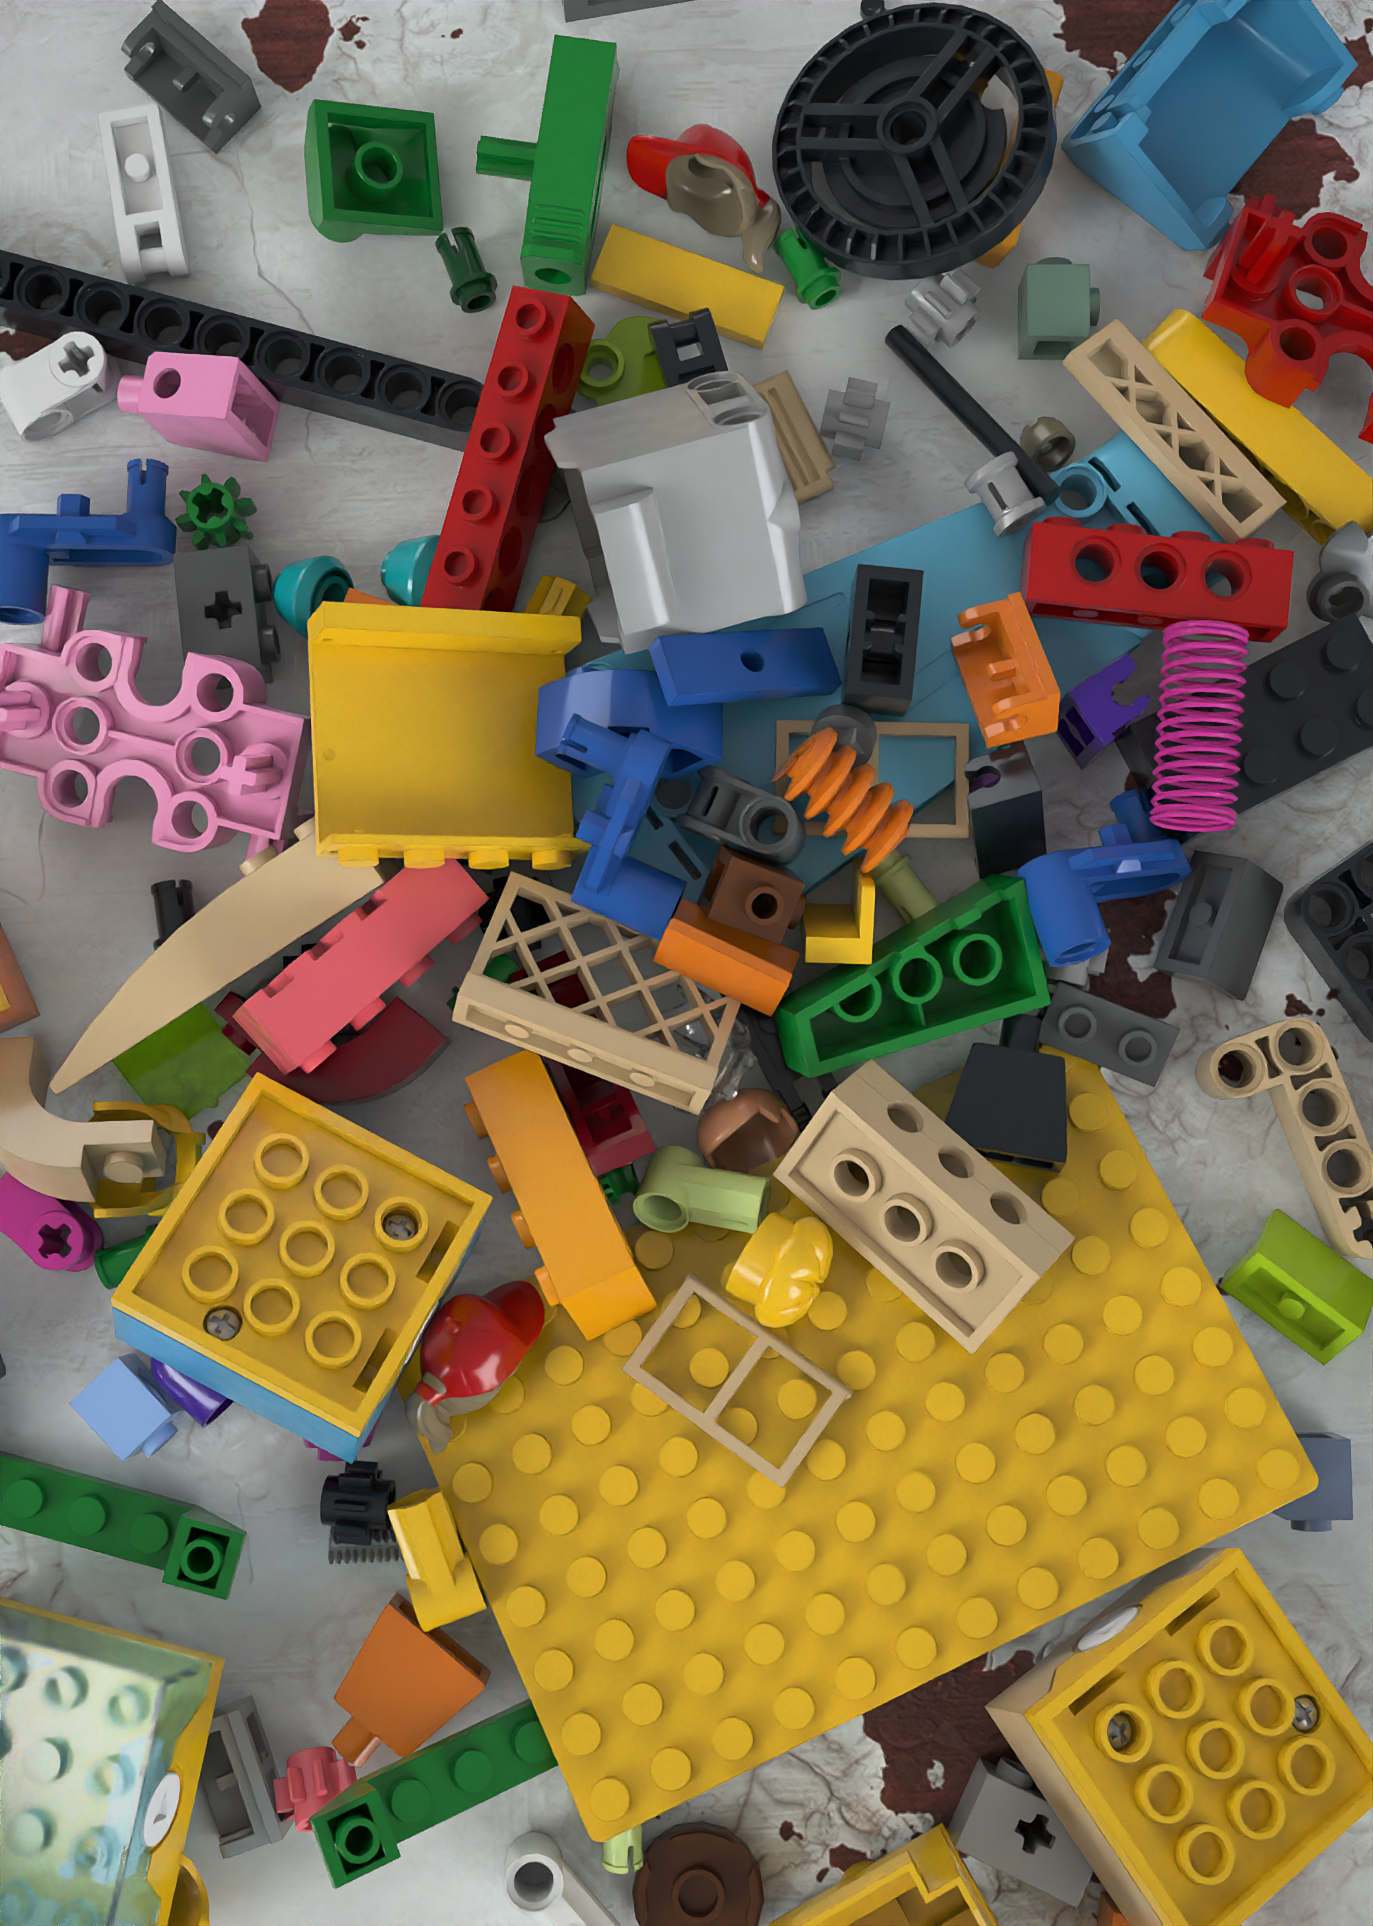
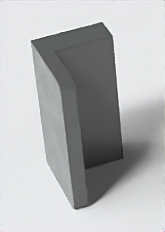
M1194 850L1190 862L1192 873L1183 881L1153 968L1167 976L1208 984L1231 999L1243 1001L1247 996L1284 887L1279 880L1247 858Z

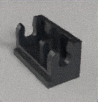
M1023 740L1010 743V748L976 757L964 767L966 779L978 778L986 773L995 774L1000 778V781L995 786L989 788L982 787L966 795L975 851L974 861L980 879H984L992 873L1001 874L1019 869L1029 861L1047 854L1042 789Z

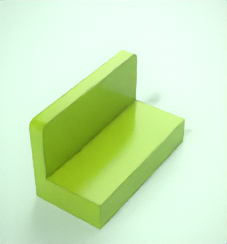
M1275 1209L1267 1216L1257 1243L1225 1272L1220 1284L1224 1291L1323 1366L1365 1332L1373 1307V1280L1279 1209Z

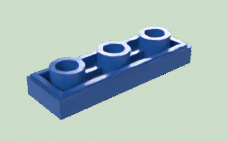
M823 627L658 636L648 647L667 706L831 695L843 684Z

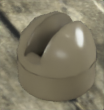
M1043 416L1037 418V422L1032 427L1029 425L1024 427L1020 437V446L1046 473L1054 471L1065 464L1073 454L1076 445L1073 434L1062 422L1054 417ZM1047 442L1049 443V445L1041 449Z

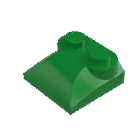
M314 99L307 113L304 160L308 211L311 222L316 230L327 239L339 243L352 242L362 236V234L440 236L443 232L434 113Z

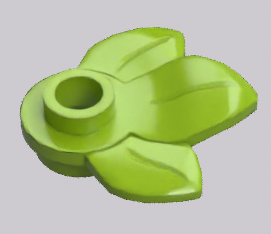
M646 316L625 318L616 323L605 339L591 340L576 391L584 398L595 401L597 407L665 389L647 329L648 323L659 321L660 319ZM596 365H605L612 371L611 375L602 381L593 379L589 372Z

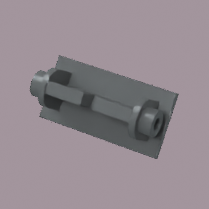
M1059 981L1054 993H1049L1051 1004L1043 1006L1041 1011L1043 1019L1039 1042L1155 1087L1180 1028Z

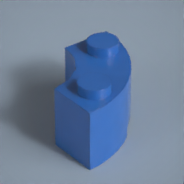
M577 667L568 671L566 677L539 687L535 756L582 779L606 772L557 752L561 740H565L562 735L574 713L580 714L582 718L627 738L632 733L638 734L643 729L672 742V748L661 777L677 781L722 760L723 703L667 706L656 671L639 669L597 670L591 667Z

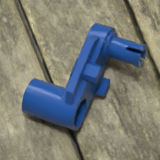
M133 459L127 463L126 513L122 515L89 514L90 498L81 494H61L57 497V514H0V623L35 625L45 621L49 566L158 567L172 564V554L176 553L177 526L165 517L166 481L169 466L154 459L146 460V470H142L141 459Z
M574 713L562 735L565 740H561L557 752L612 775L611 782L615 786L613 787L607 783L604 784L594 811L587 808L575 837L591 844V847L574 888L571 902L661 942L663 934L681 901L687 881L630 857L629 854L667 762L672 742L643 729L638 734L632 733L627 738L582 718L580 714Z
M1141 788L1139 791L1137 789L1126 791L1111 800L1109 806L1111 811L1114 812L1118 824L1108 825L1098 831L1103 846L1051 852L1029 861L1017 871L1016 877L1024 879L1030 913L1049 966L1064 967L1086 961L1099 955L1111 945V940L1097 903L1156 894L1180 884L1191 875L1192 869L1181 841L1164 836L1161 827L1154 825L1149 820L1152 816L1149 812L1154 808L1150 802L1149 791L1146 788Z

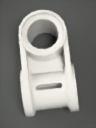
M71 332L63 335L57 341L31 356L13 362L0 370V400L22 440L28 443H37L58 435L69 424L115 399L123 374L120 365L111 355L105 353L103 346L95 337L85 332ZM77 348L80 354L76 356L71 350ZM88 364L90 371L85 374L83 368ZM97 383L102 389L97 391L93 388V385Z

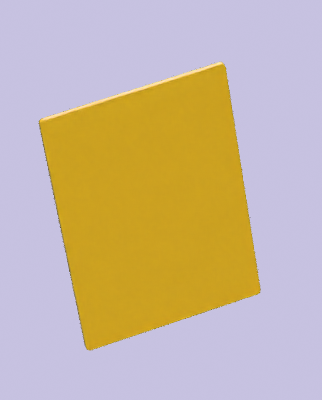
M1039 1042L1038 1053L1065 1058L1066 1163L1060 1173L1004 1163L989 1162L1071 1233L1075 1239L973 1355L773 1175L788 1152L778 1159L776 1157L748 1171L751 1175L771 1178V1195L767 1216L772 1212H776L794 1222L807 1216L816 1217L826 1225L833 1240V1258L829 1266V1273L823 1283H818L820 1292L807 1313L790 1325L778 1328L764 1327L852 1390L851 1397L847 1401H843L783 1489L621 1370L680 1289L684 1277L689 1273L759 1322L754 1311L756 1306L726 1291L730 1274L753 1233L690 1221L685 1228L676 1232H661L648 1227L642 1222L623 1231L635 1255L632 1259L649 1286L659 1308L590 1341H587L562 1303L552 1307L549 1305L535 1274L520 1280L530 1283L538 1291L545 1309V1322L540 1336L521 1360L518 1370L506 1379L497 1395L486 1406L462 1415L450 1417V1427L454 1434L446 1449L441 1453L434 1454L428 1439L416 1431L438 1485L442 1487L456 1527L467 1552L469 1551L471 1562L588 1835L592 1840L605 1842L1314 1491L1318 1486L1319 1479L1313 1465L1096 1064ZM964 1067L911 1092V1094L945 1123ZM694 1293L641 1368L704 1413L757 1338ZM421 1343L396 1386L404 1405L408 1396L413 1393L416 1385L422 1378L420 1373ZM768 1346L715 1422L776 1468L780 1469L832 1392Z

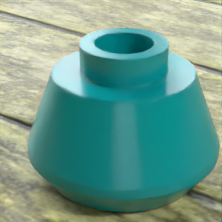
M430 535L401 541L393 550L385 555L380 571L381 582L386 587L389 598L399 606H420L440 535Z
M322 555L288 564L276 577L272 596L278 615L302 637L308 639L307 620L323 601L344 602L349 587L354 589V585L346 567L339 559Z

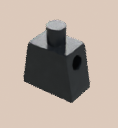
M1017 1014L1003 1019L999 1046L980 1042L972 1044L945 1124L987 1161L1060 1173L1067 1159L1065 1058L1038 1053L1042 1020L1030 1015Z

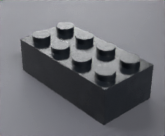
M1355 611L1248 665V668L1238 674L1246 680V683L1240 688L1235 689L1240 690L1246 697L1235 704L1240 705L1244 712L1237 717L1231 718L1238 719L1244 726L1237 731L1231 732L1237 734L1242 741L1235 746L1229 747L1237 749L1241 756L1227 762L1236 764L1241 770L1233 775L1226 776L1234 778L1239 785L1233 789L1220 790L1233 793L1238 798L1232 804L1220 805L1234 809L1237 812V818L1373 749V644ZM1222 678L1214 683H1233L1238 681ZM1194 692L1190 694L1192 696L1211 698L1236 696L1219 692ZM1185 707V708H1184V709H1189V710L1205 711V712H1230V711H1235V710H1232V709L1220 708V707ZM1158 711L1129 725L1114 741L1140 789L1146 788L1149 791L1150 801L1157 795L1151 786L1158 780L1152 773L1159 766L1153 758L1160 751L1155 745L1156 740L1161 737L1155 729L1162 722L1157 716ZM1167 711L1163 714L1165 717L1169 719L1174 717L1186 716L1171 711ZM1198 721V722H1183V723H1186V724H1193V725H1200V726H1231V725H1232V724L1221 723V722H1204V721ZM1170 725L1162 728L1167 733L1183 731V729ZM1209 736L1183 737L1209 741L1232 740L1229 738ZM1170 740L1161 743L1167 748L1187 745ZM1188 751V752H1187V753L1203 754V755H1228V753L1213 752V751ZM1168 754L1160 757L1165 762L1190 760ZM1184 766L1197 769H1228L1214 766ZM1165 769L1159 772L1161 775H1164L1166 777L1176 775H1187V773H1181L1169 769ZM1187 781L1205 784H1226L1214 781ZM1170 784L1158 786L1159 789L1164 791L1190 789ZM1190 796L1199 798H1223L1214 796ZM1168 798L1157 801V803L1162 805L1193 804ZM1161 827L1165 836L1181 841L1182 846L1209 833L1180 831Z

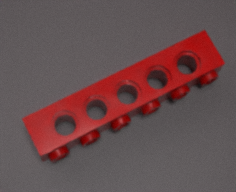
M512 286L419 607L496 612L513 611L556 463L545 443L544 436L555 429L554 418L570 414L595 328L594 322L571 296Z

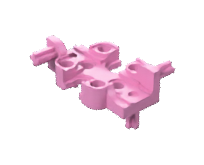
M51 584L41 644L0 643V768L38 778V796L42 806L50 815L62 821L95 828L105 827V823H110L113 820L111 812L115 797V785L122 778L131 775L146 780L154 789L157 797V813L153 821L151 842L156 843L158 846L180 852H197L229 843L237 835L238 830L251 833L245 861L273 845L278 854L287 850L289 839L297 837L293 830L315 816V812L301 809L297 806L308 750H311L312 746L311 717L265 705L266 685L262 675L254 666L242 660L221 655H203L195 652H188L182 672V686L178 695L170 703L163 706H155L145 701L138 693L134 678L139 670L143 645L147 643L148 637L125 631L83 630L90 593L81 589ZM104 647L109 651L112 658V668L106 677L102 675L98 667V656ZM223 676L231 682L233 687V699L226 709L218 702L216 696L217 684ZM83 707L93 710L100 722L99 734L89 744L80 741L75 736L72 728L75 713ZM204 737L214 741L221 753L220 764L210 775L199 772L192 761L194 744ZM78 773L82 774L88 785V794L84 802L77 796L75 791V779ZM196 803L201 804L208 815V826L204 833L199 832L192 822V810Z

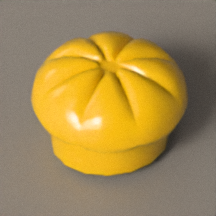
M772 1212L760 1224L742 1251L730 1274L726 1291L756 1306L754 1310L756 1318L764 1326L778 1328L793 1324L807 1313L820 1292L818 1283H823L829 1273V1266L833 1258V1240L826 1225L816 1217L807 1216L794 1222L776 1212Z

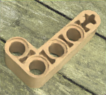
M1302 1017L1290 1018L1215 1044L1203 1051L1197 1060L1195 1068L1196 1080L1202 1091L1211 1098L1229 1100L1251 1096L1268 1090L1327 1241L1332 1249L1343 1256L1373 1260V1152L1328 1039L1321 1027L1310 1019ZM1285 1031L1294 1034L1302 1045L1301 1058L1295 1065H1291L1283 1060L1279 1053V1039ZM1226 1053L1237 1057L1243 1066L1244 1074L1242 1081L1235 1088L1225 1084L1219 1076V1061ZM1310 1091L1320 1095L1326 1106L1325 1117L1317 1126L1309 1122L1303 1114V1100ZM1336 1151L1345 1156L1350 1167L1349 1177L1340 1186L1331 1181L1326 1168L1328 1159ZM1360 1195L1362 1197L1361 1200L1349 1201L1350 1206L1340 1205L1339 1198H1350ZM1361 1219H1369L1372 1229L1363 1233L1364 1240H1356L1353 1230L1362 1225Z

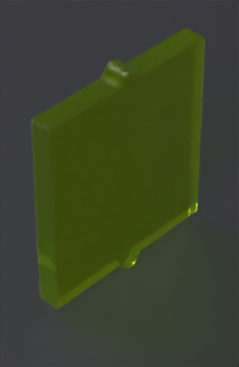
M202 1002L112 1060L145 1105L169 1104L183 1112L188 1120H191L206 1107L216 1108L219 1105L218 1098L246 1077L248 1074L245 1071L250 1066L239 1049L222 1034V1027ZM165 1130V1131L167 1132V1134H169V1135L172 1134V1133L169 1132L168 1130Z

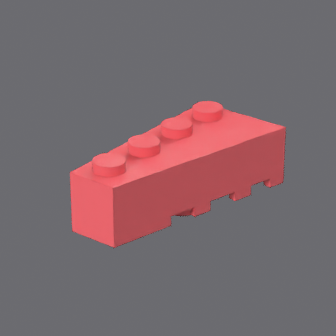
M445 858V865L435 868L416 869L405 867L376 891L361 907L356 908L339 922L313 948L305 951L288 965L266 988L260 989L243 1003L232 1017L284 1075L299 1066L308 1074L337 1049L330 1039L344 1026L350 1023L358 1031L387 1006L379 996L393 983L399 980L407 988L432 967L435 962L428 953L442 940L447 938L455 946L478 927L483 920L475 911L490 898L454 858Z

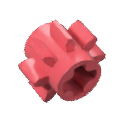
M314 1747L291 1755L286 1761L287 1777L277 1778L272 1781L276 1812L284 1813L285 1821L295 1819L296 1830L300 1832H313L309 1818L357 1781L355 1766H349L348 1761L344 1758L337 1760L336 1750L331 1747Z

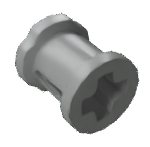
M1012 451L987 462L972 473L964 483L969 493L977 492L996 524L992 530L997 538L1006 537L1023 528L1037 518L1047 507L1041 497L1034 498L1015 468L1018 459Z

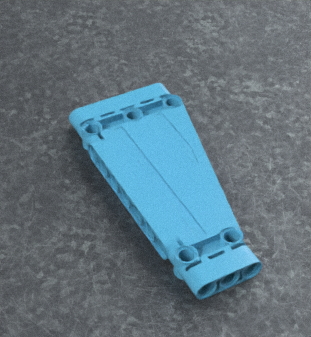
M1121 430L1078 463L1070 464L1061 468V470L1048 474L1061 487V492L1064 490L1079 492L1087 502V509L1075 511L1069 509L1062 503L1059 495L1052 504L1047 506L1029 524L1006 537L997 538L992 530L996 523L984 503L980 502L804 574L803 579L807 602L795 611L778 616L761 617L707 633L823 627L842 681L851 585L857 565L865 564L924 570L912 701L904 717L867 714L873 721L969 723L970 762L976 757L1003 750L1010 743L987 748L952 655L950 638L966 631L979 630L986 625L979 624L972 628L963 629L957 618L960 613L975 606L1007 599V594L1019 592L1024 540L1034 522L1043 523V520L1049 517H1070L1079 520L1084 528L1107 530L1108 526L1114 524H1133L1145 528L1147 535L1171 537V534L1179 531H1197L1209 535L1210 542H1226L1134 441ZM1087 558L1075 561L1076 569L1084 579L1092 582L1104 580L1103 569L1096 561ZM1150 565L1140 567L1141 577L1147 585L1155 589L1168 588V581L1162 570ZM1211 572L1205 574V581L1209 589L1225 578L1218 573ZM1031 617L1059 687L1060 701L1070 689L1124 654H1131L1143 643L1142 639L1156 631ZM620 649L579 666L591 667L597 670L639 669L656 671L649 649L625 655L623 649ZM842 685L831 695L723 702L722 760L711 764V766L729 772L747 781L754 787L775 795V782L770 783L775 775L776 719L816 720L821 711L829 706L840 704ZM789 735V756L809 738V735ZM879 737V783L887 781L895 788L894 796L889 805L906 799L913 805V814L911 816L913 817L954 786L955 738ZM697 771L677 780V782L686 785L692 794L690 801L679 809H669L663 807L656 798L657 790L663 784L673 781L660 777L647 810L659 826V829L655 830L645 816L629 854L630 857L687 881L682 898L697 904L720 847L719 844L701 838L675 824L678 814H685L699 785L701 777L697 774ZM602 773L582 779L571 774L573 822L577 828H579L587 808L594 811L604 784L607 783L613 787L615 786L611 782L612 775ZM788 777V786L792 780L790 777ZM807 793L789 802L803 822H827L830 816L824 811L807 820L803 816L811 798ZM774 816L765 819L759 827L758 839L762 844H775L785 836L772 834L771 827L774 822ZM806 836L805 845L798 856L789 862L777 865L791 869L805 883L802 892L807 895L851 863L854 857H859L867 850L862 847L845 856L840 850L847 836H830L828 838L825 836ZM676 849L696 875L698 878L696 881L692 879L674 855L673 850Z

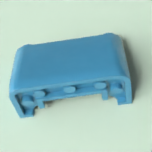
M1179 0L1067 133L1061 143V149L1077 168L1184 251L1198 249L1206 251L1218 244L1231 226L1228 221L1234 209L1226 199L1228 193L1292 117L1311 112L1313 115H1319L1333 106L1344 92L1341 85L1359 64L1311 0Z

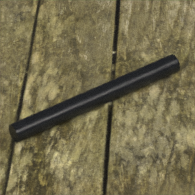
M897 325L889 331L885 338V344L995 458L1010 451L1014 452L1018 459L1015 468L1033 497H1041L1047 506L1052 504L1059 497L1062 490L1061 487L903 325Z

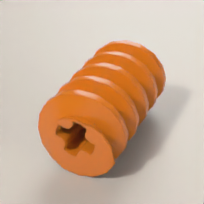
M828 727L806 739L781 765L770 783L786 775L792 779L784 795L788 802L807 793L811 797L803 813L807 820L826 811L830 816L822 834L828 838L843 829L846 830L849 834L840 851L847 856L862 847L867 850L859 867L866 874L886 859L905 838L911 825L909 820L913 814V805L906 799L889 805L894 796L895 788L887 781L870 787L875 778L876 770L868 763L851 770L857 752L849 745L832 752L838 733L831 727Z

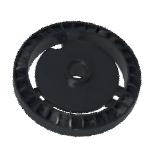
M936 2L903 5L876 13L849 26L827 42L804 65L787 91L776 119L772 140V168L779 196L795 227L799 228L802 234L824 258L842 269L864 277L885 280L922 279L952 271L978 259L1002 242L1025 219L1041 195L1053 165L1057 142L1056 111L1044 68L1031 46L1012 27L988 13L963 5ZM965 59L974 62V64L970 67L962 63V61ZM994 75L1009 88L1018 103L1019 109L1016 139L1008 160L997 177L996 175L1004 159L1007 145L1005 113L1003 108L992 110L986 108L981 103L983 92ZM821 128H826L824 138H817ZM920 138L915 143H912L910 145H904L911 139ZM812 162H822L826 181L839 205L853 218L873 228H867L850 222L827 207L814 191Z

